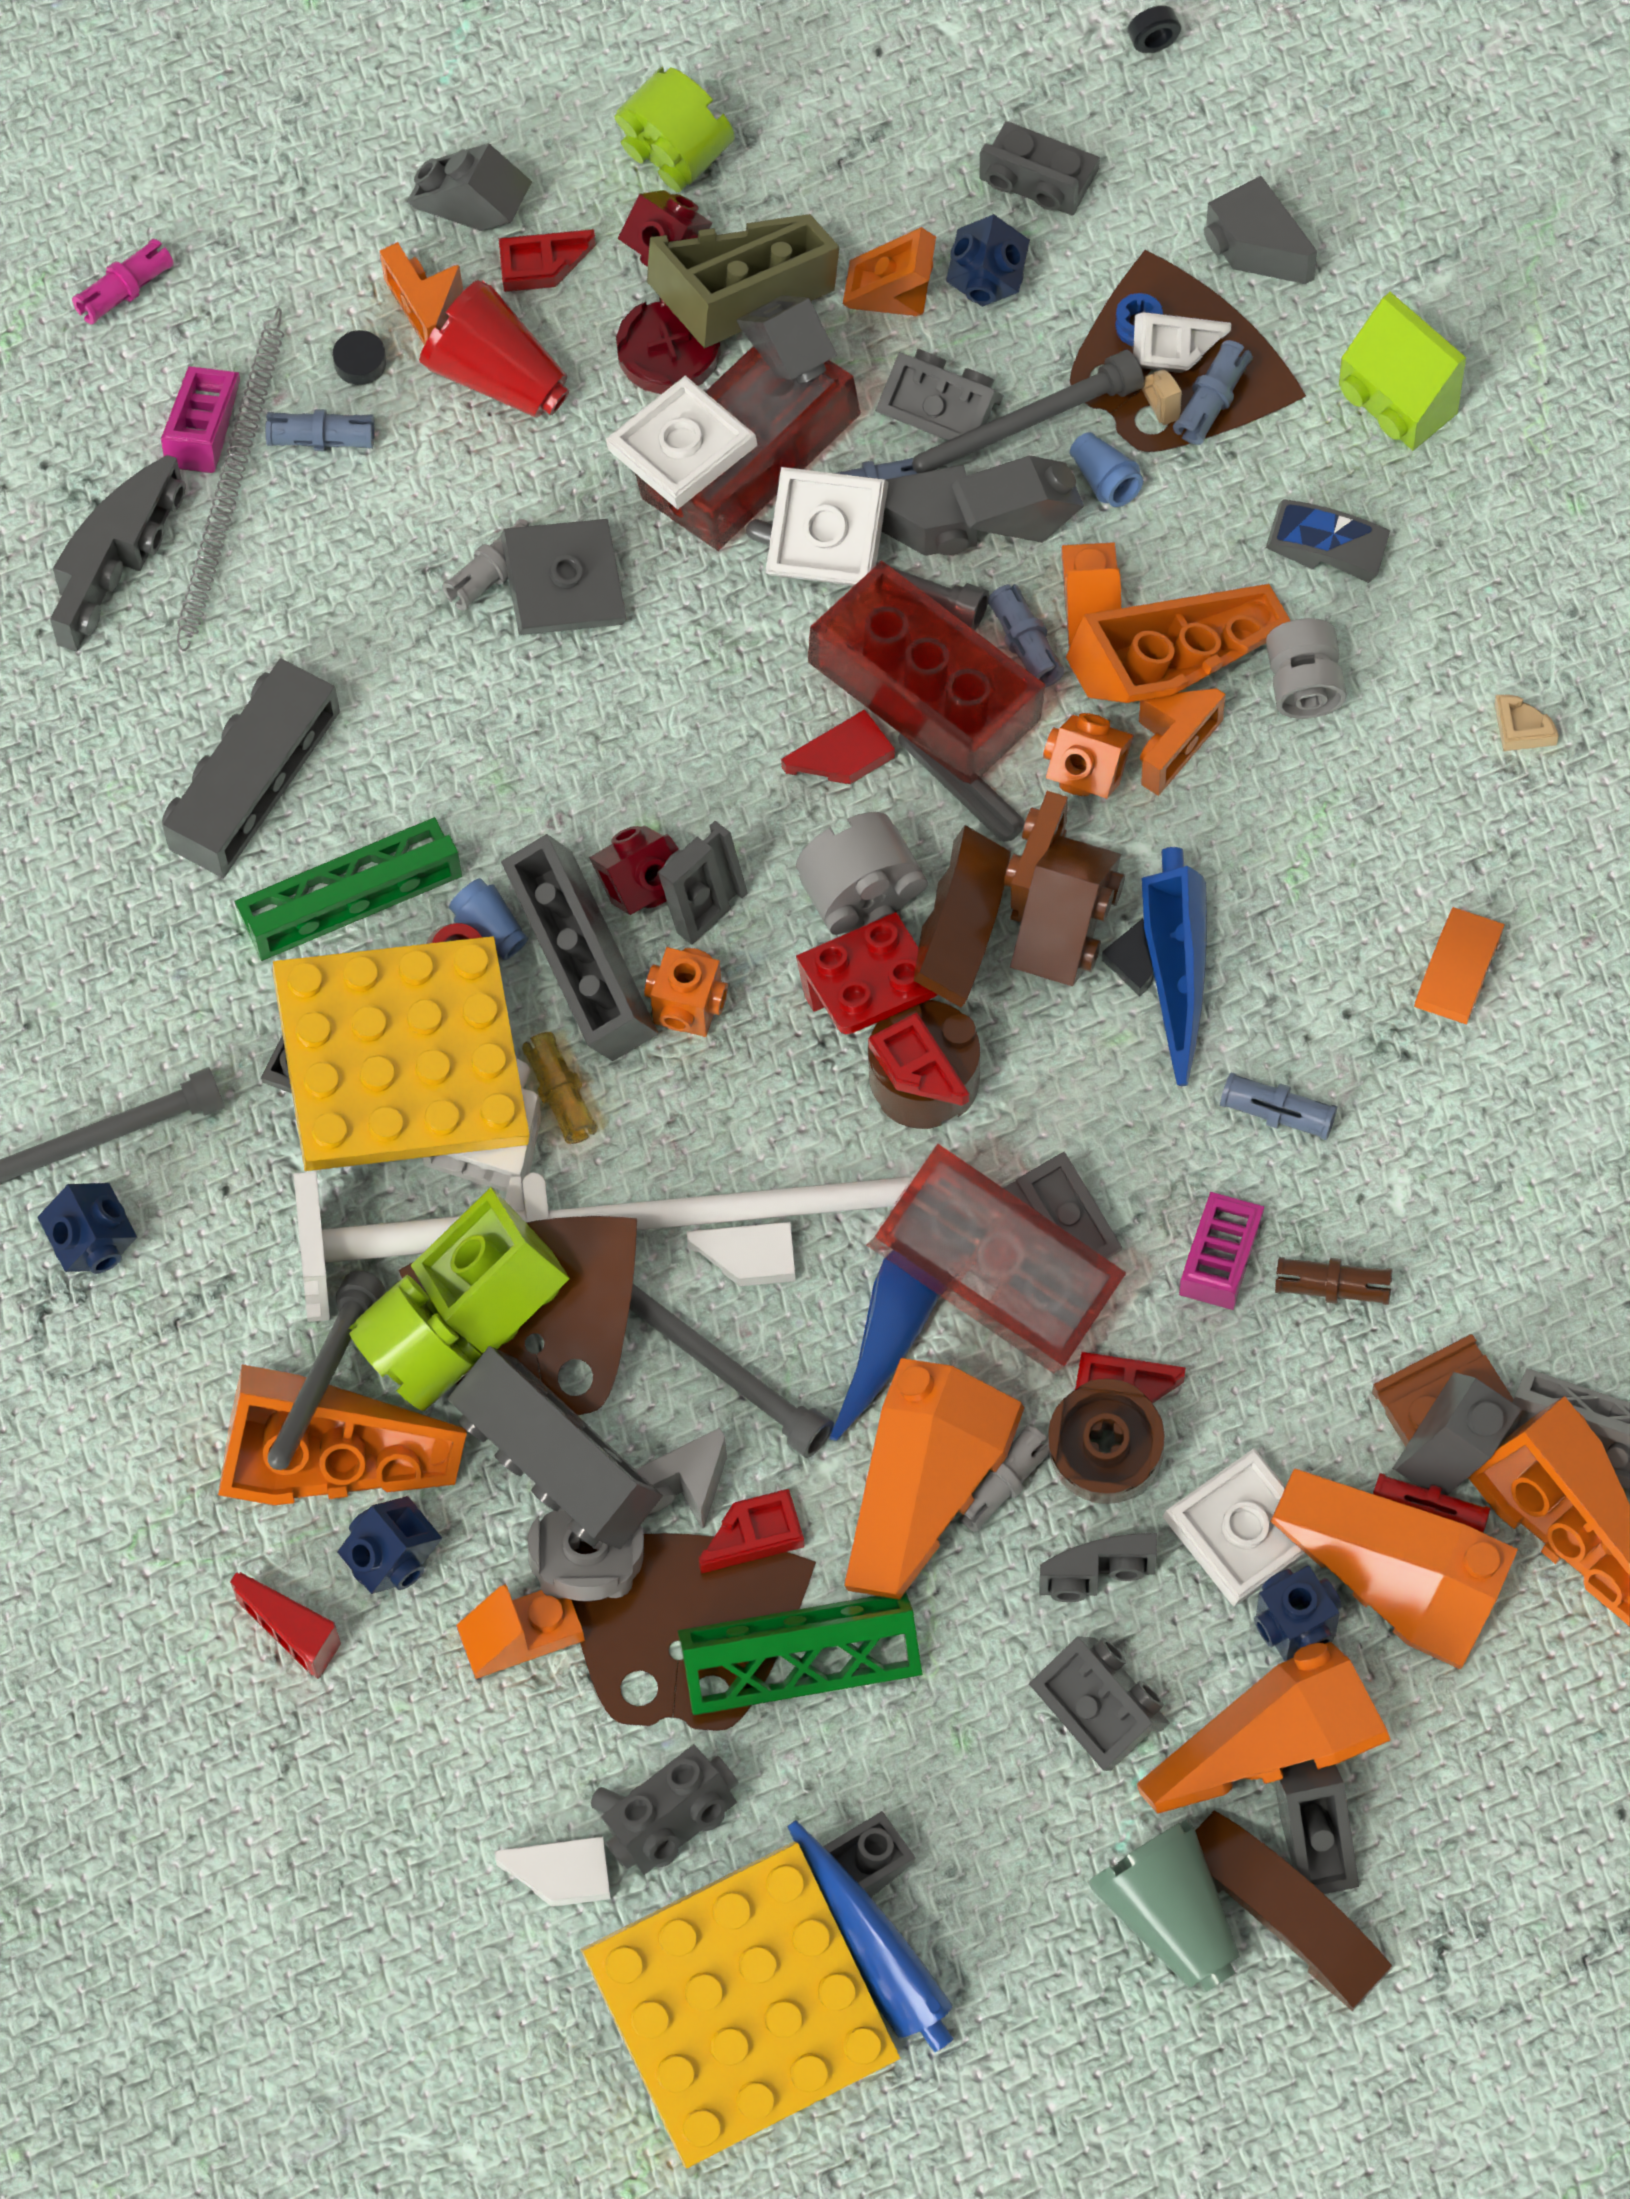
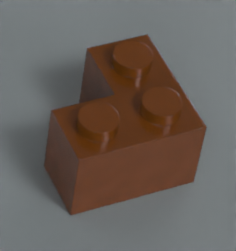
M1060 835L1056 838L1035 866L1010 968L1072 987L1084 970L1088 972L1093 971L1101 946V941L1093 938L1097 920L1105 922L1111 905L1116 906L1119 901L1125 881V874L1117 872L1122 854Z

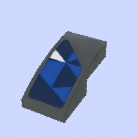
M1283 499L1278 505L1266 548L1312 570L1320 562H1324L1369 583L1378 575L1390 530L1338 510Z

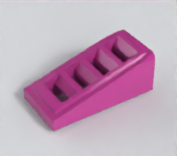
M188 366L161 437L163 457L169 455L177 458L179 469L213 473L221 456L240 383L239 372ZM196 390L215 392L220 394L219 396H211L195 393Z
M1210 1192L1180 1280V1296L1234 1310L1264 1213V1206ZM1217 1210L1248 1218L1246 1226L1215 1218ZM1211 1229L1242 1237L1239 1244L1210 1236ZM1206 1247L1234 1254L1236 1257L1234 1261L1204 1252ZM1200 1265L1230 1272L1229 1278L1199 1271Z

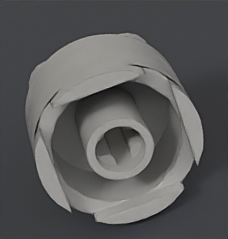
M867 812L850 817L847 820L851 827L836 835L831 827L826 829L809 842L796 861V868L800 873L798 875L800 881L826 927L833 935L849 933L899 911L912 898L921 894L928 885V881L887 814Z

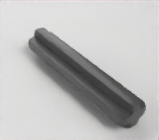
M916 720L909 722L898 736L899 743L1000 841H1012L1021 833L1025 824L1024 819L923 722Z

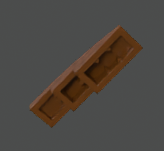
M964 825L953 841L950 866L938 882L934 910L922 925L914 974L915 982L960 1008L968 999L984 957L997 917L1005 886L1004 879L1011 856V851Z

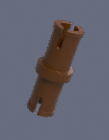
M1279 1257L1276 1274L1299 1276L1300 1279L1278 1276L1275 1283V1293L1326 1297V1303L1337 1304L1338 1299H1349L1389 1305L1391 1288L1369 1286L1367 1283L1390 1286L1393 1269L1342 1265V1259L1330 1258L1329 1263Z

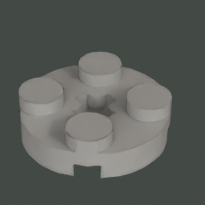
M562 1508L559 1511L553 1510L546 1514L541 1521L540 1516L535 1519L528 1534V1559L532 1573L540 1581V1588L545 1595L556 1599L567 1598L577 1601H594L607 1597L619 1598L631 1590L633 1579L640 1572L644 1558V1537L641 1525L621 1550L599 1541L593 1547L594 1549H599L598 1551L591 1554H580L574 1550L579 1549L580 1541L583 1540L568 1527L569 1522L573 1518Z

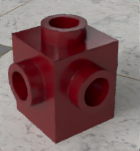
M666 190L640 193L617 239L641 255L640 261L648 267L650 237L666 235L668 242L698 238V230L710 229L712 222L697 212L699 208L693 201L682 195L670 194Z
M644 825L642 827L633 826L620 831L611 839V845L589 857L611 904L632 915L642 908H654L667 901L658 872L664 867L668 858L679 849L668 834L662 836Z

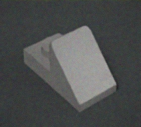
M720 1428L635 1469L663 1495L649 1514L663 1510L674 1501L675 1495L682 1493L700 1527L704 1528L727 1459L725 1436Z

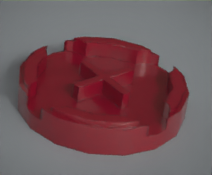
M660 297V302H653L647 305L645 301L635 306L621 321L616 336L619 366L628 380L645 391L658 394L664 393L684 376H687L697 386L703 384L716 369L721 354L720 342L704 348Z

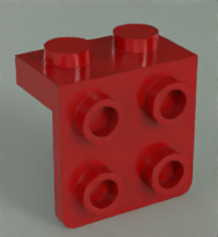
M897 912L796 955L805 999L813 1012L825 1007L837 1029L843 1034L855 1033L928 1001L938 994L914 981L919 948Z

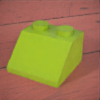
M1389 292L1378 303L1343 354L1339 386L1346 399L1354 406H1362L1378 420L1382 430L1394 440L1400 439L1414 451L1458 414L1466 357L1392 292Z
M492 1187L411 1264L412 1269L443 1321L482 1353L489 1346L498 1349L502 1344L513 1339L519 1328L542 1305L553 1300L560 1288L570 1279L552 1250Z

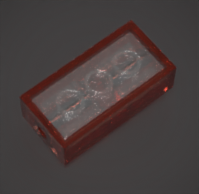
M753 346L705 392L755 434L758 446L679 509H676L635 473L641 498L719 551L777 495L781 467L803 470L861 415L854 376L828 360L824 362L827 370L807 382L798 384L796 379H779Z
M938 1143L927 1154L866 1244V1246L1053 1374L1066 1365L1126 1274L1118 1266Z

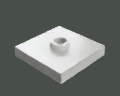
M687 376L681 378L605 439L608 450L676 509L682 507L758 446L756 436L751 430Z
M781 467L765 573L779 577L873 588L889 482L883 479Z
M1255 1448L1171 1506L1162 1516L1233 1607L1260 1589L1269 1578L1288 1569L1307 1555L1270 1522L1285 1486Z

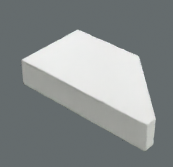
M1142 312L1135 315L1133 355L1143 369H1164L1169 372L1182 373L1188 371L1203 357L1202 355L1231 331V323Z
M790 1222L686 1231L688 1247L695 1253H701L718 1266L722 1273L738 1286L796 1281Z
M603 1837L495 1851L498 1867L505 1872L511 1873L552 1907L611 1899Z

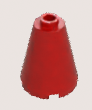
M480 280L474 281L456 298L445 312L450 317L443 325L441 331L436 327L433 329L421 351L419 362L431 372L535 418H538L544 412L553 415L569 394V389L564 386L568 377L567 374L495 289L483 280L482 282Z

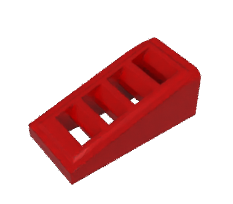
M236 1572L230 1583L239 1605L307 1672L319 1679L341 1645L335 1622L242 1572Z

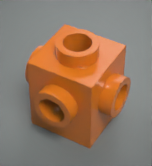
M1081 713L1079 716L1072 715L1059 729L1053 727L1048 736L1043 753V758L1050 760L1046 778L1059 782V787L1067 793L1077 796L1094 794L1107 799L1120 785L1134 735L1110 727V722L1107 719L1095 714Z
M666 947L661 965L653 964L649 970L644 996L651 998L654 1024L679 1032L707 1037L714 1014L721 1015L728 993V983L721 981L720 960L713 959L708 953L695 948H685L681 951Z

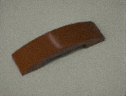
M1215 1810L1195 1830L1217 1893L1219 1894L1224 1890L1309 1965L1308 1973L1352 2012L1391 1971V1963L1369 1938L1317 1887L1259 1839Z

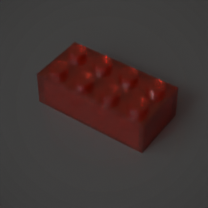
M880 561L810 626L808 663L964 783L971 785L975 780L980 779L1041 720L1046 685L883 561Z

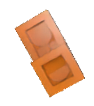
M1452 907L1428 965L1414 1007L1467 1025L1481 993L1487 970L1500 943L1505 924Z

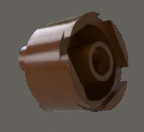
M934 1000L925 1001L878 1022L870 1037L917 1012L968 1090V1103L961 1106L896 1090L868 1047L869 1085L872 1094H874L876 1100L881 1105V1109L890 1119L901 1125L917 1129H931L942 1126L943 1121L957 1114L958 1117L961 1116L973 1104L980 1084V1043L974 1021L956 1008Z
M1115 1379L1089 1381L1066 1396L1055 1408L1051 1417L1048 1432L1051 1462L1061 1483L1077 1496L1095 1503H1119L1141 1495L1157 1476L1164 1457L1163 1421L1153 1403L1134 1385ZM1104 1430L1113 1431L1115 1441L1122 1443V1445L1112 1446L1110 1453L1099 1452V1445L1091 1442L1092 1439H1101Z

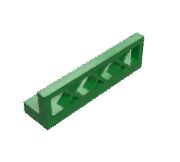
M433 817L234 902L260 960L264 961L461 878L459 854L450 835L444 836L436 818ZM431 837L432 842L408 851L409 846ZM370 862L377 863L373 867L358 872L359 867ZM320 883L327 884L323 888L308 893L309 888ZM270 904L277 905V907L256 916L252 914V912Z
M906 1592L900 1600L872 1596L678 1630L693 1715L922 1675L914 1613ZM904 1635L907 1661L883 1665L868 1655L880 1638ZM864 1641L859 1648L852 1644ZM838 1646L852 1655L848 1663L838 1673L826 1675L811 1665L820 1651L827 1647ZM806 1651L802 1658L794 1654ZM781 1656L795 1666L781 1683L768 1685L753 1675L765 1658ZM749 1661L744 1668L737 1664ZM861 1663L868 1666L867 1668L857 1669ZM723 1666L737 1675V1678L726 1692L702 1696L698 1670ZM804 1672L811 1676L809 1678L800 1679ZM746 1683L753 1686L752 1688L742 1689Z

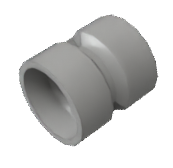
M1305 618L1292 620L1272 629L1267 635L1266 645L1270 669L1275 674L1273 676V688L1277 710L1282 715L1290 718L1308 719L1327 715L1339 709L1346 701V690L1342 668L1338 664L1340 654L1336 631L1333 625L1322 619Z

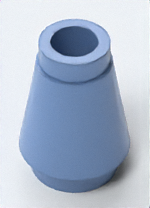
M1092 432L1082 434L1073 442L1070 448V455L1075 460L1100 502L1109 503L1113 507H1121L1137 496L1143 485V477L1140 474L1139 465L1135 461L1098 438Z
M481 878L476 879L464 887L449 904V909L455 915V923L467 924L473 927L482 937L494 936L496 951L503 960L514 956L528 941V937L522 932V928L494 884L487 886Z

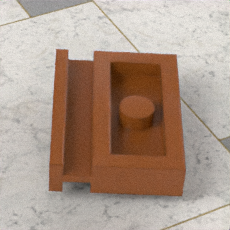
M1047 791L1040 810L1032 807L1028 813L1022 833V839L1028 840L1022 856L1012 855L1004 879V885L1011 887V909H1013L1010 917L1011 920L1021 923L1036 864L1059 835L1065 837L1067 834L1065 829L1068 808L1067 796Z
M1473 1334L1373 1384L1372 1393L1376 1400L1379 1399L1386 1410L1387 1418L1405 1447L1453 1372L1477 1378L1513 1403L1514 1399L1487 1356L1483 1355L1476 1345V1339Z

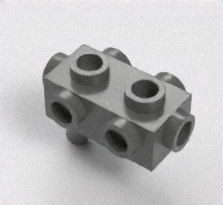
M693 1744L642 1785L633 1789L626 1797L604 1787L598 1788L592 1796L591 1806L593 1809L604 1813L601 1818L613 1835L605 1844L626 1871L636 1865L642 1874L645 1875L654 1867H664L672 1863L678 1854V1848L700 1831H710L718 1827L724 1819L725 1812L737 1803L730 1790L737 1786L739 1782L719 1756L709 1761L697 1746Z

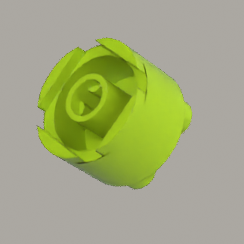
M660 67L614 115L616 123L626 135L621 140L624 150L638 163H643L648 159L660 168L658 170L659 176L667 186L676 192H681L687 185H690L734 141L735 135L724 113L716 120L707 108L713 99L691 78L672 67L664 72L663 67Z
M409 1275L396 1282L349 1327L352 1330L349 1333L351 1339L372 1367L382 1377L387 1374L399 1384L400 1387L396 1391L406 1401L421 1411H425L471 1370L483 1354L443 1321L430 1297Z

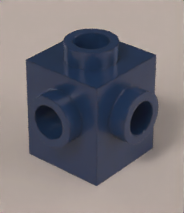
M995 214L958 228L955 242L950 252L951 260L946 282L965 294L970 301L979 304L981 307L1017 294L1024 278L1023 271L1030 240Z
M110 1183L67 1184L37 1217L65 1272L91 1271L94 1274L106 1272L119 1264L122 1259L121 1255L138 1238Z
M409 1496L372 1505L369 1509L359 1514L349 1526L351 1534L337 1553L350 1567L355 1579L364 1585L371 1594L395 1587L398 1590H404L423 1575L425 1571L423 1563L442 1540V1536Z
M1308 1565L1295 1573L1291 1569L1283 1570L1269 1578L1262 1585L1263 1591L1259 1592L1254 1622L1265 1643L1269 1647L1275 1646L1284 1661L1294 1658L1295 1652L1304 1646L1314 1643L1326 1644L1334 1640L1340 1615L1338 1610L1342 1608V1604L1336 1590L1328 1579L1318 1580ZM1300 1604L1304 1607L1303 1610L1295 1609Z

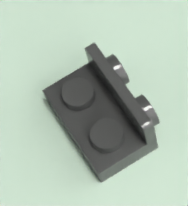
M1005 121L993 144L985 143L980 151L979 179L987 182L998 191H1011L1034 200L1035 203L1044 209L1051 211L1059 210L1074 216L1099 170L1100 157L1012 122Z
M917 349L914 357L901 352L898 353L875 411L948 441L986 424L994 404L1000 406L1003 395L991 388L994 382L993 378L969 368H965L962 376L944 370L947 360Z
M1077 1636L1029 1685L1103 1771H1111L1152 1731L1162 1732L1170 1723L1159 1711L1164 1707L1160 1697L1146 1683L1142 1681L1135 1683L1122 1668L1126 1664L1124 1656L1110 1641L1105 1638H1101L1098 1641L1093 1637Z

